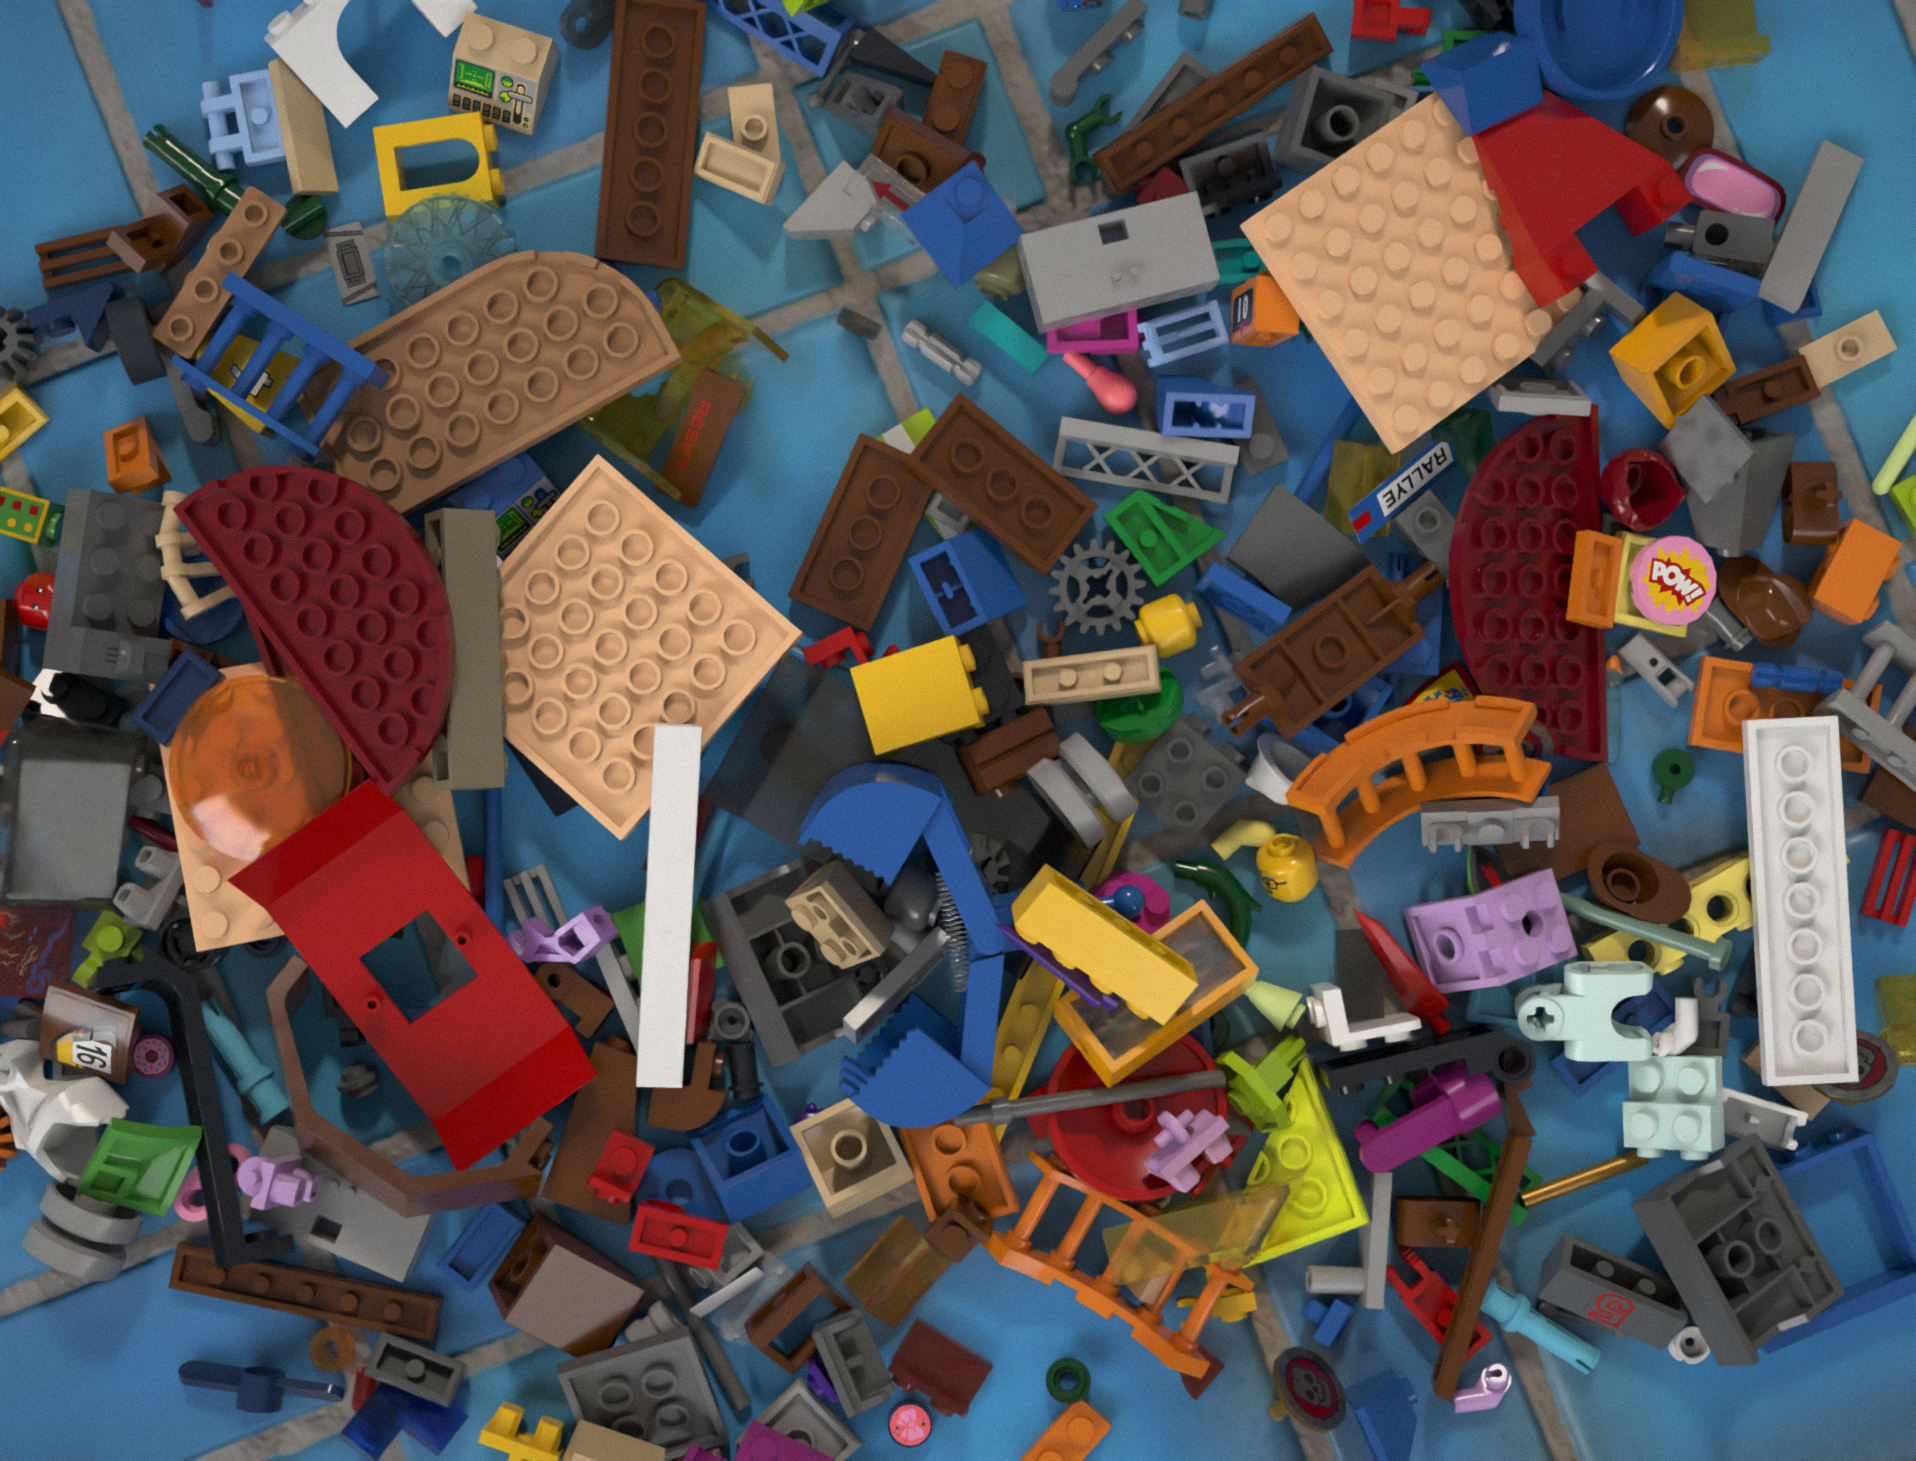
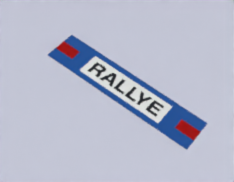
M1470 412L1348 511L1360 544L1481 445Z

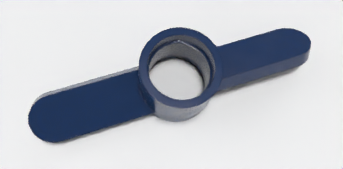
M193 1360L182 1364L178 1369L179 1381L182 1384L236 1392L235 1407L252 1413H274L281 1411L283 1395L341 1402L345 1394V1390L336 1385L285 1378V1371L272 1367H239Z

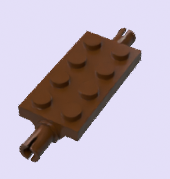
M1426 561L1402 581L1396 580L1392 582L1384 578L1373 563L1232 667V670L1250 694L1231 709L1221 714L1224 725L1227 726L1238 717H1242V721L1229 730L1232 735L1240 738L1246 731L1268 716L1286 741L1294 737L1427 636L1416 621L1415 610L1419 601L1444 585L1445 578L1443 574L1439 572L1426 581L1425 577L1438 568L1433 562Z

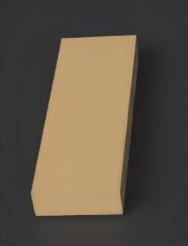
M276 58L269 62L268 66L293 195L331 196L339 192L322 102L283 59Z
M1156 645L1022 662L1025 702L1029 709L1162 692L1159 655Z

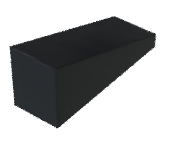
M872 27L869 28L849 55L850 63L933 89L937 74Z

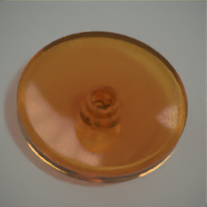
M240 676L221 682L207 690L189 707L182 717L174 734L170 749V786L175 803L183 819L191 830L206 844L219 852L239 859L255 860L348 794L351 782V754L348 745L301 683L279 676ZM251 764L254 767L253 773L251 772Z

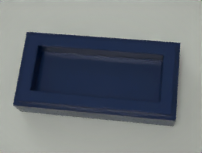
M187 647L131 715L129 720L164 747L169 748L227 676Z

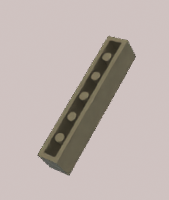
M442 508L424 514L425 546L440 572L449 598L454 622L456 653L455 674L450 702L440 732L432 746L434 791L505 787L504 778L508 773V759L503 752V732L506 728L507 716L502 706L501 686L505 680V667L500 660V640L503 635L504 626L498 611V595L502 587V577L499 569H497L496 549L500 543V529L495 523V510Z

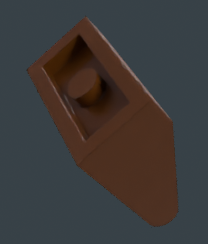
M809 1261L744 1323L748 1339L761 1352L792 1375L798 1372L819 1351L812 1333L789 1355L773 1339L819 1294L838 1307L826 1319L855 1307Z

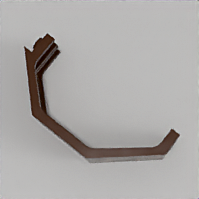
M296 955L292 956L266 989L270 1028L298 1147L404 1218L538 1196L542 1172L552 1157L550 1152L555 1143L550 1141L554 1125L539 1115L511 1155L503 1163L492 1167L427 1176L407 1174L318 1115L311 1105L289 1023L290 1019L311 993L310 971L308 963Z

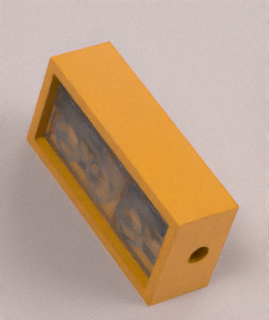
M1204 899L1151 934V936L1193 964L1199 983L1164 1026L1150 1016L1148 1019H1142L1129 1009L1126 1005V1000L1121 998L1120 1004L1114 1010H1109L1102 1004L1097 1008L1093 1007L1073 989L1056 1001L1054 1018L1108 1089L1253 987L1259 968Z

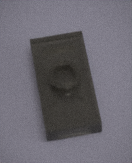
M1333 929L1336 986L1341 989L1346 1019L1385 1018L1382 964L1363 929Z

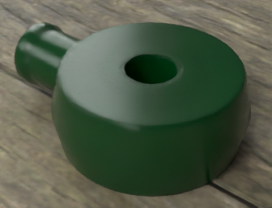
M1665 749L1657 754L1652 762V776L1656 783L1661 786L1659 797L1657 798L1658 802L1672 804L1674 791L1684 788L1694 776L1693 760L1681 749ZM1672 764L1676 767V772L1674 774L1670 772V766Z

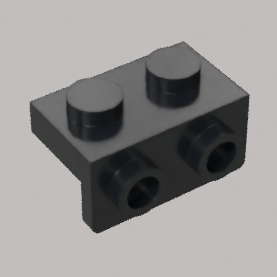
M1261 128L1247 131L1175 157L1181 179L1187 184L1189 192L1197 191L1203 216L1207 219L1223 216L1231 211L1230 206L1247 201L1249 204L1265 201L1273 196L1272 191L1283 187L1281 177L1274 171L1264 131Z
M43 669L32 683L37 687L21 714L23 726L39 738L45 739L49 736L57 740L75 757L85 759L87 756L97 762H101L105 756L103 744L127 713V702L70 672Z

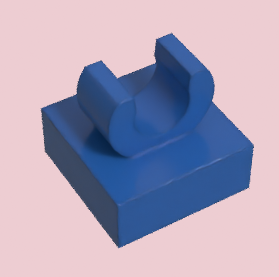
M1311 1298L1302 1314L1320 1325L1313 1338L1328 1348L1337 1347L1359 1308L1345 1299L1336 1298L1330 1307L1317 1298Z

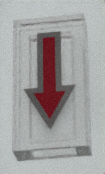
M870 153L845 184L843 192L915 247L918 241L899 215L923 198L925 194L874 154Z

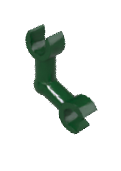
M1112 94L1101 96L1096 101L1092 111L1077 121L1068 124L1065 128L1064 133L1068 140L1072 160L1068 170V177L1073 185L1077 181L1075 168L1079 165H1085L1090 169L1093 181L1097 177L1098 167L1095 161L1089 157L1085 136L1100 126L1110 127L1120 120L1123 111L1116 113L1112 117H1106L1100 111V107L1110 100Z

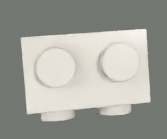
M1328 982L1309 985L1311 996L1305 997L1309 1023H1315L1320 1039L1331 1044L1333 1047H1340V1051L1367 1047L1366 1039L1376 1037L1378 1039L1384 1038L1387 1043L1412 1038L1411 1030L1422 1028L1420 1018L1406 1012L1347 1023L1341 989Z

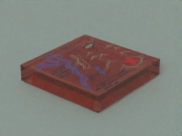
M0 904V996L46 999L48 987L53 978L69 983L76 909Z

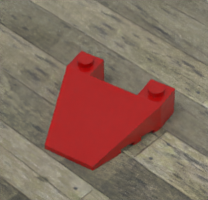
M1542 88L1544 100L1541 105L1472 136L1489 190L1494 189L1501 214L1498 215L1502 231L1507 230L1515 253L1511 256L1514 269L1540 308L1566 296L1599 271L1574 232L1613 204L1634 237L1663 223L1694 200L1669 161Z

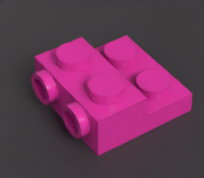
M1136 309L1046 332L1047 354H1135L1139 348L1138 343L1145 341L1144 332L1139 333L1137 329V324L1145 322L1144 315L1137 316Z

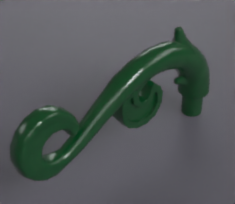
M1201 859L1199 863L1177 860L1174 878L1195 881V886L1204 887L1207 890L1211 900H1216V895L1218 894L1225 902L1230 918L1229 932L1245 951L1251 931V911L1261 912L1263 910L1262 906L1249 895L1237 878L1224 867ZM1221 1010L1211 1016V1036L1214 1053L1225 1045L1229 1037V1023Z

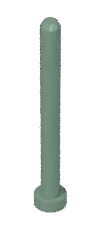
M1559 892L1566 913L1709 960V968L1720 972L1725 969L1732 950V941L1719 937L1713 943Z

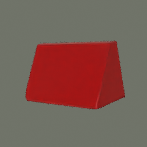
M690 942L685 1027L686 1044H693L710 1025L717 958V944L714 942Z

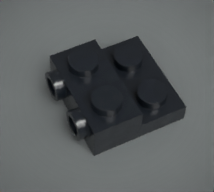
M988 624L959 637L961 645L969 644L975 660L976 670L970 671L974 688L982 687L988 702L990 713L983 715L985 724L995 721L999 728L1022 717L1019 708L1026 705L1025 699ZM971 727L943 736L942 739L945 744L954 741L958 748L982 735L979 729Z

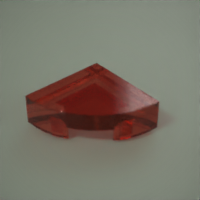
M1199 1342L1197 1351L1211 1363L1203 1378L1200 1379L1180 1372L1187 1392L1195 1401L1225 1367L1223 1362Z

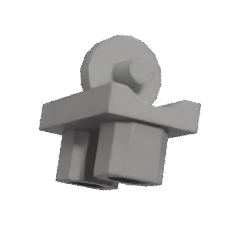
M142 847L135 860V867L147 874L141 887L133 883H125L120 887L113 903L125 914L122 920L125 924L132 928L143 927L157 931L161 922H166L172 918L175 911L189 913L187 898L184 897L186 890L180 856L178 852L165 851L157 847Z

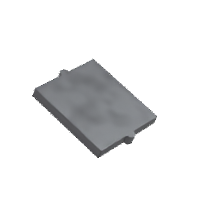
M1703 394L1685 415L1676 418L1677 424L1657 447L1701 499L1708 504L1729 483L1738 481V473L1752 460L1758 451L1709 394Z

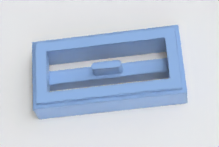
M1217 299L1137 324L1138 332H1144L1146 341L1142 342L1144 351L1149 350L1151 358L1147 359L1149 368L1229 343ZM1209 311L1211 320L1158 337L1156 328ZM1211 329L1215 331V338L1163 354L1161 345Z

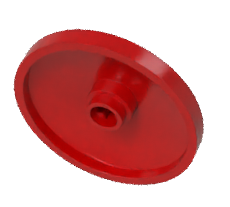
M1187 1033L1116 1084L1218 1068L1207 1051ZM1072 1042L1057 1060L1049 1077L1045 1095L1106 1085ZM1225 1087L1052 1112L1046 1113L1044 1116L1048 1136L1054 1151L1066 1169L1077 1180L1095 1192L1110 1198L1124 1201H1148L1179 1191L1166 1180L1150 1173L1143 1164L1146 1159L1159 1149L1153 1138L1164 1129L1157 1117L1163 1111H1167L1177 1118L1186 1109L1196 1116L1202 1109H1205L1215 1117L1218 1115L1222 1116L1227 1122L1228 1113ZM1202 1153L1190 1162L1199 1175L1211 1164Z

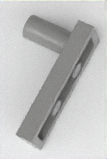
M886 916L896 927L891 939L908 955L843 1018L844 1034L854 1044L858 1045L951 953V951H948L951 946H947L951 941L946 940L951 937L946 936L947 933L939 926L927 935L922 930L915 931Z
M1363 1165L1361 1197L1371 1223L1359 1227L1356 1267L1308 1265L1305 1273V1286L1308 1293L1354 1295V1300L1365 1308L1384 1309L1392 1172L1373 1173Z

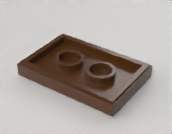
M1599 762L1549 784V796H1558L1560 805L1559 840H1555L1553 848L1547 847V840L1529 841V849H1523L1520 842L1492 844L1497 857L1502 861L1505 869L1514 879L1539 870L1552 868L1555 881H1558L1587 868L1590 854L1601 844L1614 841L1624 842L1634 847L1641 844L1606 763Z

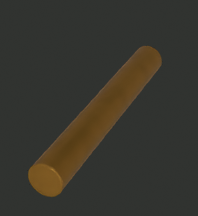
M1637 1149L1518 1192V1200L1520 1205L1526 1210L1649 1164L1648 1157L1637 1156Z

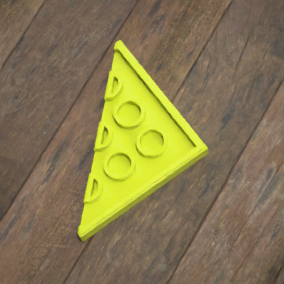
M1309 1057L1301 1059L1298 1065V1072L1289 1092H1286L1282 1101L1291 1122L1281 1131L1270 1132L1262 1151L1260 1150L1248 1177L1247 1186L1239 1204L1234 1209L1220 1240L1221 1244L1217 1253L1222 1251L1239 1260L1244 1265L1241 1270L1371 1223L1313 1062ZM1208 1270L1205 1274L1207 1281L1210 1279L1212 1275Z

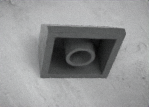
M1311 66L1294 79L1272 162L1312 176L1385 126L1389 120L1395 95L1318 66Z

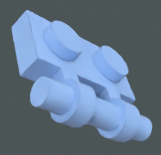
M269 68L229 76L232 94L221 95L220 85L217 81L201 84L204 100L200 102L202 116L208 118L211 139L207 141L211 157H215L219 173H231L236 170L233 155L240 151H243L245 164L249 167L286 161ZM235 112L239 133L229 135L226 115Z

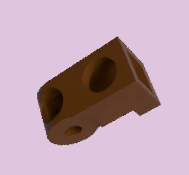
M549 961L541 965L535 974V978L552 1000L560 1001L581 1018L574 1029L587 1039L595 1037L617 1008L611 992L571 962Z

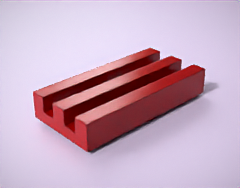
M1885 828L1858 913L1900 927H1906L1916 897V836ZM1895 841H1897L1901 845L1888 880L1881 908L1878 910L1874 907ZM1912 847H1915L1910 862V866L1904 881V885L1898 900V904L1893 915L1891 913L1906 869V865Z

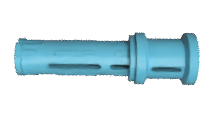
M211 997L208 1001L206 1000L201 1003L206 1033L239 1082L236 1084L238 1088L236 1090L240 1095L248 1097L261 1116L258 1120L261 1126L268 1125L289 1111L287 1097L273 1078L275 1071L271 1066L268 1067L267 1064L262 1065L234 1023L223 1010L217 997Z
M1490 1276L1480 1310L1499 1321L1501 1329L1512 1333L1518 1331L1554 1355L1570 1363L1585 1375L1590 1373V1368L1594 1369L1600 1358V1349L1583 1341L1559 1324L1531 1308V1303L1526 1296L1520 1293L1514 1295L1498 1285L1494 1276Z

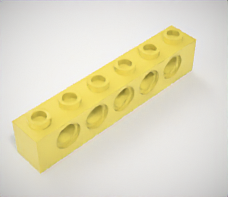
M1749 849L1688 883L1692 900L1689 911L1681 918L1686 934L1715 943L1719 937L1722 938V934L1735 927L1738 931H1742L1753 926L1752 897L1749 896L1746 890V882L1750 877ZM1846 855V864H1848L1850 860ZM1714 896H1718L1724 905L1722 915L1716 920H1712L1707 913V904ZM1659 924V925L1668 927L1669 924ZM1610 927L1578 945L1586 961H1630L1628 956L1630 945L1637 940H1641L1646 947V955L1641 962L1649 965L1654 970V973L1658 971L1660 975L1670 973L1685 963L1682 957L1688 954Z

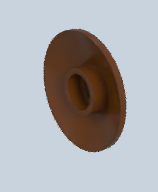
M1663 86L1648 91L1633 104L1626 118L1624 132L1626 137L1669 161L1676 173L1680 174L1686 160L1692 153L1702 148H1711L1714 139V122L1709 108L1695 93L1682 87ZM1667 121H1677L1681 127L1680 133H1671L1667 128Z

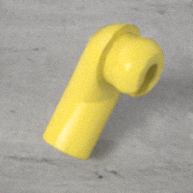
M1240 819L1216 838L1210 846L1225 861L1242 845L1258 847L1260 849L1262 845L1268 843L1271 837L1277 835L1276 828L1267 821Z

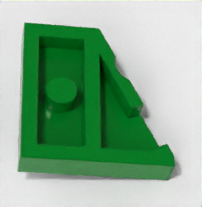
M1138 489L1102 517L1125 549L1130 551L1134 561L1137 564L1140 563L1141 570L1155 589L1226 537L1222 530L1216 527L1212 528L1190 517L1189 513L1175 506L1171 507L1161 502L1159 498L1141 489Z

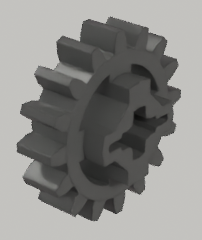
M1096 539L1090 540L1089 550L1083 551L1078 543L1074 544L1072 548L1075 557L1070 559L1062 554L1058 560L1064 567V570H1052L1050 574L1051 578L1059 581V586L1048 590V595L1059 596L1060 602L1053 607L1054 613L1065 610L1068 616L1064 621V625L1068 627L1074 621L1081 623L1079 634L1083 636L1088 631L1089 626L1095 627L1098 637L1104 636L1105 626L1110 625L1116 633L1121 631L1119 619L1123 617L1132 622L1136 616L1129 608L1131 605L1142 606L1144 603V599L1135 595L1136 590L1146 586V581L1135 580L1134 574L1142 568L1140 563L1131 566L1126 563L1130 555L1128 549L1120 555L1113 553L1115 548L1113 541H1109L1105 550L1099 549ZM1089 559L1109 561L1104 568L1089 569L1084 564H1081V562ZM1108 572L1111 573L1104 587V591L1108 596L1104 598L1101 595H1097L1094 599L1091 598L1087 604H1083L1090 589L1086 580L1090 579L1096 582ZM1121 572L1127 585L1125 600L1116 590V577ZM1068 577H1071L1078 585V598L1073 604H1071L1067 594ZM1105 607L1109 612L1113 613L1103 618L1085 616L1090 608Z

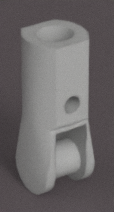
M1640 630L1633 633L1617 649V652L1648 682L1669 706L1675 708L1679 704L1677 699L1686 690L1692 692L1695 689L1693 682L1669 661ZM1665 670L1673 677L1666 686L1657 679Z

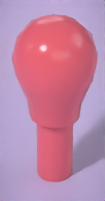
M1083 353L1064 354L1062 360L1087 380V386L1093 391L1099 404L1106 412L1112 415H1123L1129 413L1134 408L1138 399V392L1131 379L1110 371L1104 366L1098 367Z

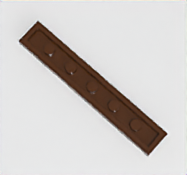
M1307 12L1092 154L1091 156L1113 194H1120L1334 52L1315 13Z
M1515 1127L1508 1129L1430 1381L1436 1396L1452 1401L1533 1141L1525 1130Z
M184 1241L177 1244L168 1288L378 1332L384 1331L392 1335L431 1343L436 1339L444 1295L270 1259L216 1269L212 1247Z

